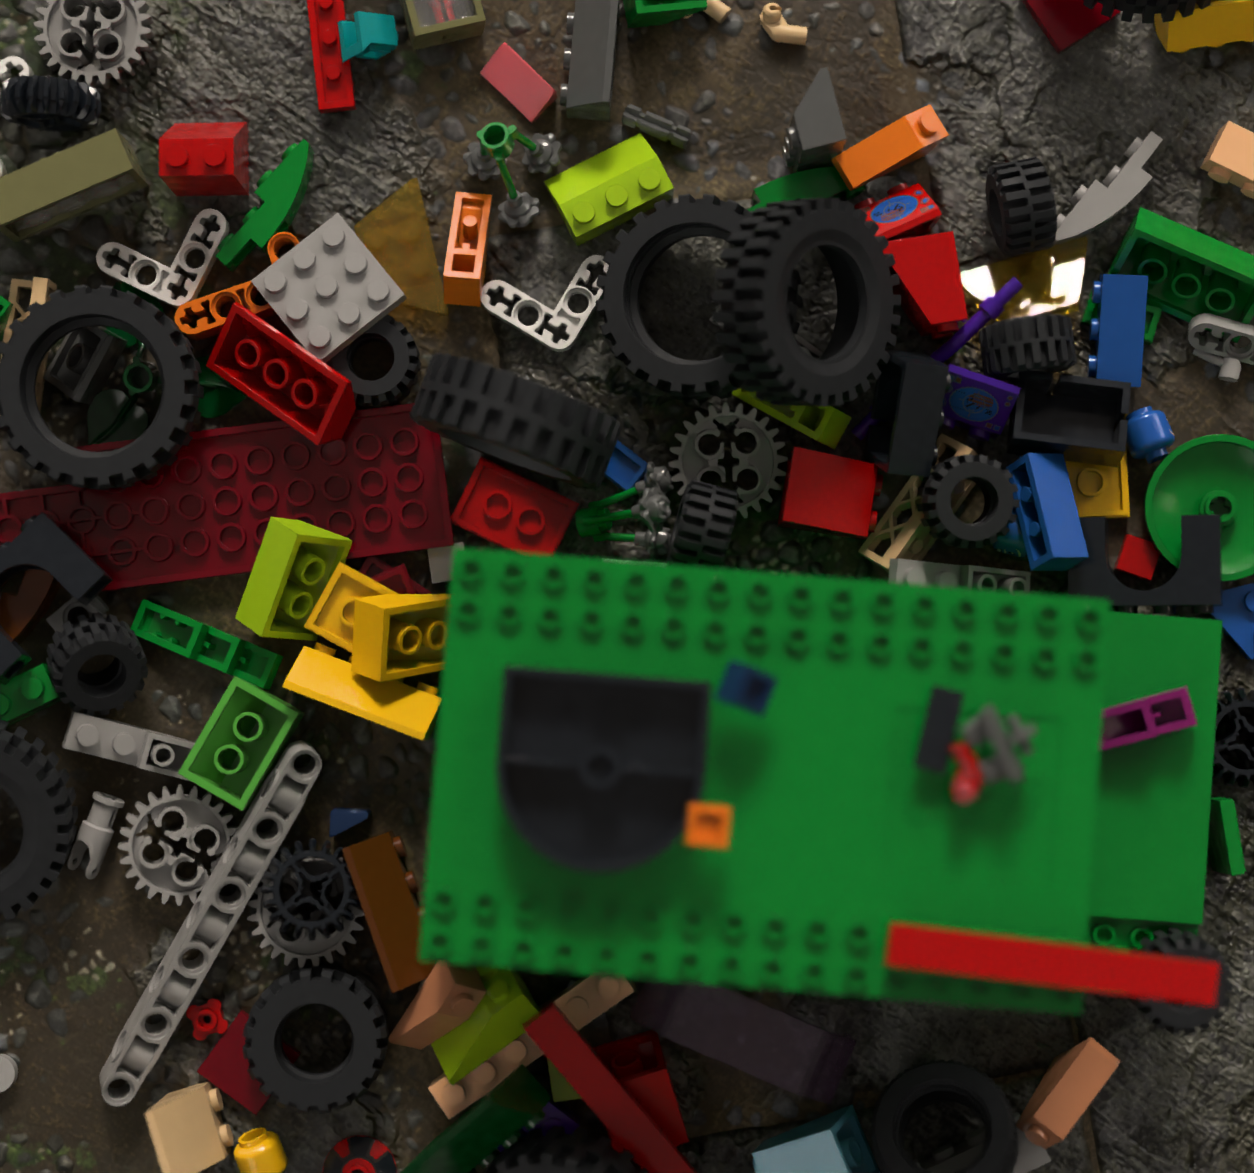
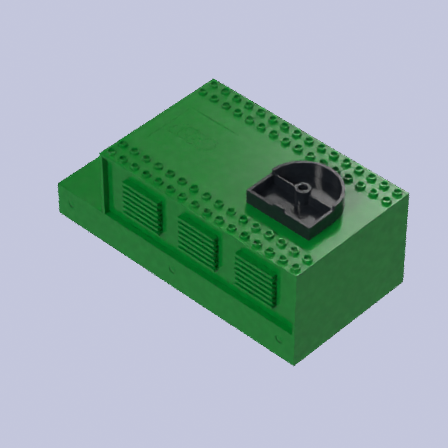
M453 547L418 961L1082 1014L1083 993L1090 990L885 965L884 958L889 922L1129 952L1133 948L1139 951L1143 947L1139 942L1145 937L1150 941L1153 940V932L1159 930L1168 935V929H1178L1182 933L1186 930L1198 937V924H1203L1223 620L1111 612V600ZM733 660L747 664L778 678L764 717L757 716L716 699V693L729 661ZM933 685L965 693L952 745L965 739L961 731L962 726L978 716L980 709L990 703L993 704L1007 733L1011 731L1004 718L1016 713L1022 726L1029 723L1035 724L1038 731L1028 737L1034 752L1022 756L1017 743L1013 744L1025 768V772L1022 773L1024 778L1013 783L1010 778L988 784L984 777L976 799L964 805L959 804L952 797V784L958 765L951 753L945 774L913 766ZM1182 686H1188L1198 720L1197 725L1100 751L1103 708ZM991 740L972 748L979 761L997 753ZM688 803L731 807L728 849L684 845Z

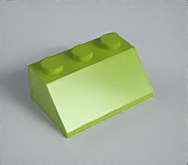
M641 133L544 181L576 246L632 219L639 212L644 213L654 208V203L672 199L674 195V187L661 161Z
M271 517L235 619L260 637L317 641L318 635L304 628V625L339 562L345 564L353 541L342 535L300 520Z

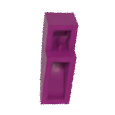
M1182 686L1103 708L1100 751L1197 725L1198 720L1188 686Z

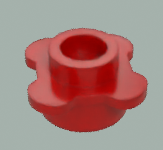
M211 998L201 1006L191 1005L186 1011V1016L192 1021L194 1027L193 1037L197 1040L203 1041L208 1035L213 1033L223 1034L228 1029L229 1024L224 1019L222 1003L217 998ZM205 1016H209L211 1018V1021L209 1023H206L204 1021Z

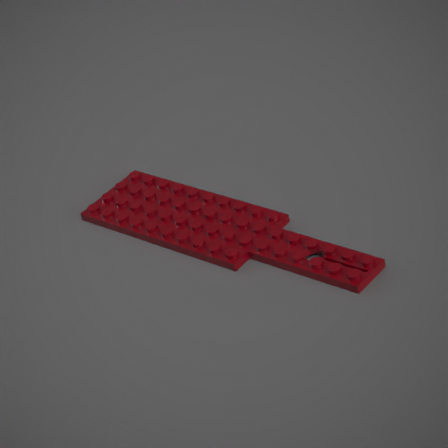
M414 403L357 410L354 412L342 439L322 445H316L283 420L193 431L189 433V436L193 437L188 446L182 445L175 454L178 459L171 466L164 465L156 471L158 475L150 480L142 479L135 482V486L128 488L116 487L109 488V490H95L67 484L0 493V546L5 542H12L21 533L20 528L26 520L34 515L39 516L44 512L113 579L101 592L251 573L271 517L300 520L351 539L353 542L346 560L454 546L455 542L442 439L440 434L429 431L424 426L418 425L410 419ZM136 439L77 446L74 448L90 452H106L122 448Z

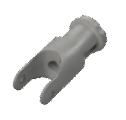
M100 791L93 792V805L87 820H83L67 862L68 869L75 870L80 865L84 852L89 848L90 861L85 872L87 879H93L97 876L114 833L112 826L119 808H123L125 803L124 800Z

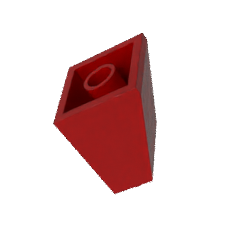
M248 122L175 123L159 138V177L176 196L249 195Z
M953 231L887 241L889 245L883 250V253L893 254L896 264L889 267L890 274L899 275L900 284L892 287L893 295H901L900 306L921 337L931 335L932 340L951 338L954 335L953 332L959 331V328L968 319Z
M793 447L788 455L777 526L864 540L868 537V532L874 533L876 528L878 511L872 510L874 496H880L883 475L877 474L878 466L873 463Z
M657 1029L593 1047L675 1147L689 1142L685 1122ZM606 1127L608 1136L612 1139V1148L621 1154L624 1147Z

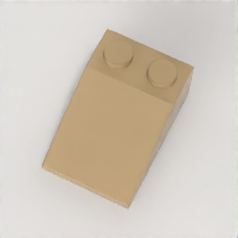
M210 1081L170 1092L145 1112L162 1173H199L225 1159L231 1152L230 1146L234 1145V1138L229 1124H224L220 1110H223L222 1096L218 1088L213 1089Z

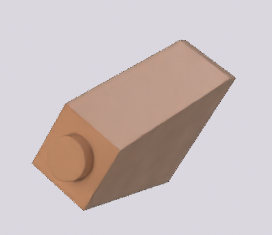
M1092 1037L1056 1056L1017 1121L1016 1127L1025 1133L1026 1138L1030 1142L1041 1146L1043 1149L1063 1141L1121 1061Z

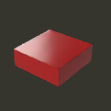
M1126 534L1114 569L1150 581L1160 554L1152 542Z

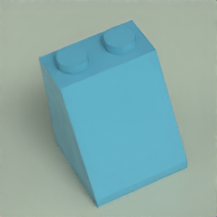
M853 1105L846 1106L763 1141L751 1153L756 1173H880Z

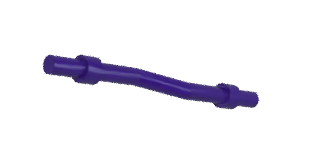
M1012 277L993 297L989 295L979 305L980 310L929 357L941 363L948 360L990 319L994 321L1005 311L1003 306L1023 288V285L1015 277ZM870 411L851 432L861 441L868 434L869 425H878L881 421L885 423L887 420L870 418Z

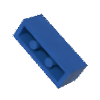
M1100 274L1099 281H1093L1092 303H1098L1097 318L1090 319L1089 340H1095V355H1088L1087 377L1129 382L1131 387H1141L1148 275Z
M1027 453L1007 466L1006 469L1012 475L1009 478L1010 484L1016 483L1018 492L1013 493L1014 500L1020 499L1019 508H1016L1031 571H1067L1089 558L1064 455L1055 453Z

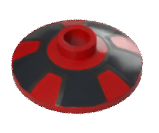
M354 1135L338 1142L328 1153L323 1166V1173H352L356 1169L364 1173H397L396 1161L390 1149L380 1140L367 1135Z

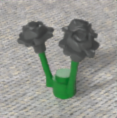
M500 122L489 123L482 130L477 131L476 136L480 142L468 145L469 152L463 155V161L468 166V174L470 176L478 174L480 181H486L489 177L502 176L508 194L507 200L498 206L500 212L498 219L501 222H506L510 228H522L532 222L535 216L539 215L538 206L540 202L538 198L531 197L528 192L520 194L514 187L506 165V158L511 155L514 149V140L524 145L525 154L522 163L525 166H529L528 171L532 174L538 172L549 174L553 166L560 164L559 153L562 149V144L556 141V136L553 133L546 135L535 133L532 140H529L518 132L515 125L506 127Z
M650 461L646 466L645 479L635 483V487L603 500L589 502L588 508L578 509L576 511V526L579 535L582 538L593 536L594 542L606 540L633 542L635 546L645 547L647 552L650 553L652 561L658 562L660 555L668 554L672 536L671 529L663 527L664 522L671 515L670 502L666 493L674 489L672 476L666 466L657 467ZM637 494L640 497L643 496L639 500V505H634L630 510L610 513L609 509L605 508ZM627 518L642 519L648 526L647 532L636 531L635 534L606 531L611 530L612 521Z

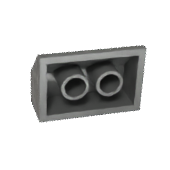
M576 0L575 12H568L566 34L572 35L571 48L564 49L563 70H569L568 84H561L560 106H566L567 118L610 121L619 24V0Z
M828 67L821 68L795 110L790 127L786 128L787 137H784L785 146L781 147L786 168L792 167L793 173L809 169L835 167L831 160L842 153L847 140Z

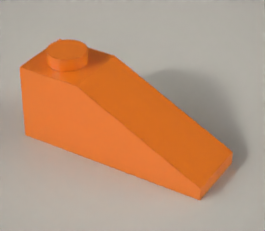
M931 104L903 116L838 154L831 161L849 191H852L927 155L949 134Z
M456 192L443 272L444 304L481 307L492 195L467 192Z

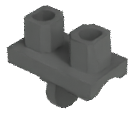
M992 703L982 707L978 716L964 724L961 731L970 748L991 740L997 753L979 761L980 769L987 783L998 782L1010 778L1013 783L1024 778L1022 773L1025 772V768L1013 744L1017 743L1022 756L1034 752L1028 737L1034 735L1038 730L1034 723L1022 726L1016 713L1004 718L1011 731L1007 733Z

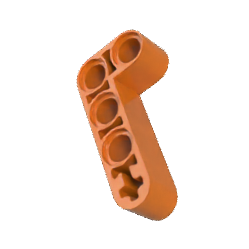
M279 232L269 240L267 249L271 264L279 259L278 252L282 246L286 244L296 246L299 243L293 234ZM250 280L180 305L176 310L174 319L179 327L178 329L187 337L193 340H203L220 334L226 320L225 317L221 316V308L227 302H238L261 319L277 315V313L269 303L263 306L255 304V298L259 291ZM194 314L201 318L197 320L198 327L192 328L189 325L192 322L191 316ZM212 314L216 322H212L208 317Z

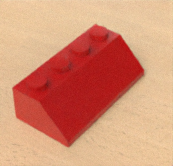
M235 302L232 304L206 366L316 445L342 439L356 410L352 382L240 303Z

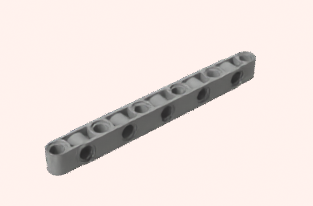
M303 740L294 741L283 751L274 769L262 784L119 1034L111 1054L99 1075L102 1097L109 1105L115 1107L124 1106L135 1097L145 1077L156 1064L263 877L264 872L267 870L270 860L275 856L303 807L308 793L322 768V761L310 743ZM299 755H311L310 762L305 767H294V761ZM264 819L274 820L273 827L266 832L256 830L260 821ZM227 884L237 885V889L232 895L222 896L219 894L223 886ZM190 949L200 950L198 957L193 960L182 958L183 954ZM153 1014L163 1015V1019L157 1024H147L145 1022ZM115 1079H124L126 1081L120 1088L115 1089L108 1086Z

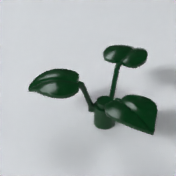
M118 281L113 288L125 293L129 291L136 294L165 314L161 303L154 296L124 281ZM106 327V329L127 340L125 348L132 347L137 343L139 344L137 354L133 357V363L125 369L123 374V380L129 389L128 393L131 395V398L119 389H107L95 395L87 412L88 445L139 438L148 428L149 414L145 408L135 404L138 400V393L152 391L159 383L162 384L158 369L153 364L142 361L146 346L133 335L113 327ZM210 356L195 359L199 362L202 373L198 374L200 386L204 387V399L199 398L198 411L201 413V417L205 418L224 415L247 398L245 393L206 366Z

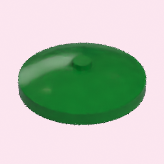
M1228 434L1198 437L1177 447L1155 469L1145 492L1144 520L1148 535L1155 549L1175 569L1178 570L1182 555L1181 515L1220 514L1222 517V582L1234 581L1254 574V441Z

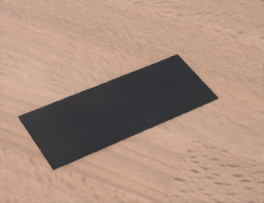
M936 685L932 686L913 766L945 774L950 755L949 748L953 743L965 693Z

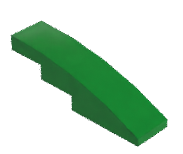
M142 599L130 628L138 637L226 674L237 676L267 690H270L284 657L146 599Z

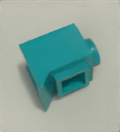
M357 11L354 13L355 22L344 20L338 22L343 62L354 56L356 58L377 60L398 46V33L395 27L394 15Z

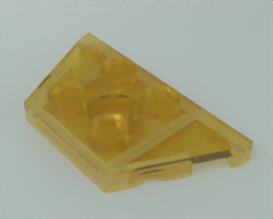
M417 177L412 178L354 225L357 237L406 295L407 299L401 303L402 306L423 309L446 316L449 315L447 304H444V289L420 184Z
M1085 236L1054 245L1050 249L1030 252L961 272L963 290L975 299V305L979 307L989 295L993 297L1012 277H1015L1023 285V288L1003 306L1005 311L995 319L997 322L1030 315H1064L1078 311L1088 239Z

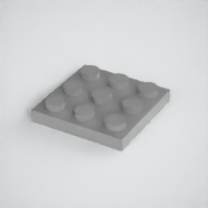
M336 213L251 280L302 346L324 363L328 362L407 299L403 291L339 213Z

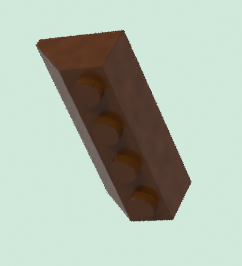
M393 830L343 848L342 851L391 992L394 993L426 979L437 962L418 961L423 906L419 907L415 895L416 892L420 891L417 878L413 870L407 872L403 858L408 855L402 837L400 835L395 837Z

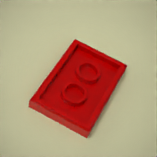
M481 456L451 516V521L453 525L509 552L555 555L579 507V503Z

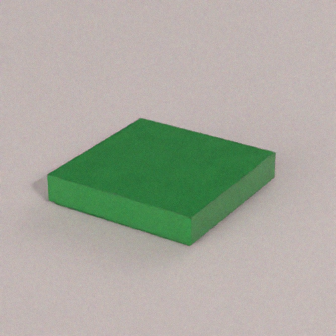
M1211 796L1208 833L1212 871L1230 876L1241 875L1246 872L1235 803L1230 798Z

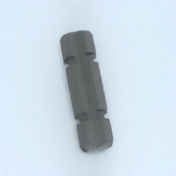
M628 104L623 113L622 123L634 129L636 126L640 127L641 132L665 142L671 140L672 145L684 149L689 143L692 131L685 126L679 124L676 127L673 121L649 111L645 114L642 112V108L632 104Z

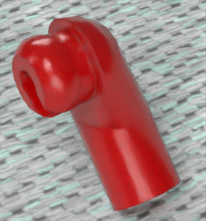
M966 739L952 745L949 751L958 765L952 784V797L959 804L965 805L976 799L984 775L980 769V762L976 754L970 748Z

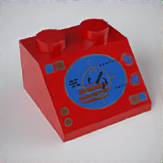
M907 183L899 184L888 190V196L875 202L874 198L871 197L854 206V209H862L868 214L865 221H874L878 225L879 229L875 236H885L887 241L917 237L929 232L942 215L939 207L919 183L908 187Z

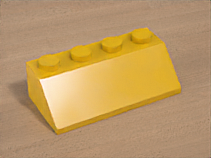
M1211 0L1210 5L1202 10L1195 4L1192 15L1183 18L1178 9L1175 12L1173 21L1169 22L1162 21L1161 13L1155 14L1156 34L1167 52L1176 53L1204 46L1220 47L1225 43L1237 41L1254 42V0Z
M318 642L315 643L314 648L309 646L303 647L282 686L422 741L430 740L440 711L441 697L437 696L440 689L420 681L416 688L403 683L404 678L379 682L352 672V655H350L348 661L335 657L336 649Z

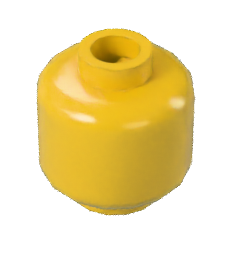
M259 1127L249 1130L239 1137V1143L236 1145L233 1154L240 1173H282L286 1169L288 1159L277 1133L266 1131V1128Z

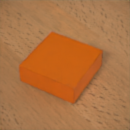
M688 803L684 845L728 849L731 807Z

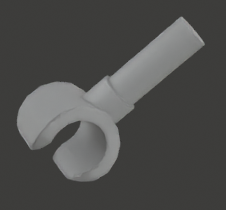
M1194 349L1193 355L1220 367L1219 379L1228 382H1236L1239 379L1242 367L1239 360L1230 357L1222 358Z

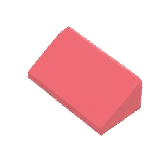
M506 42L497 49L480 72L531 124L557 99L556 91Z

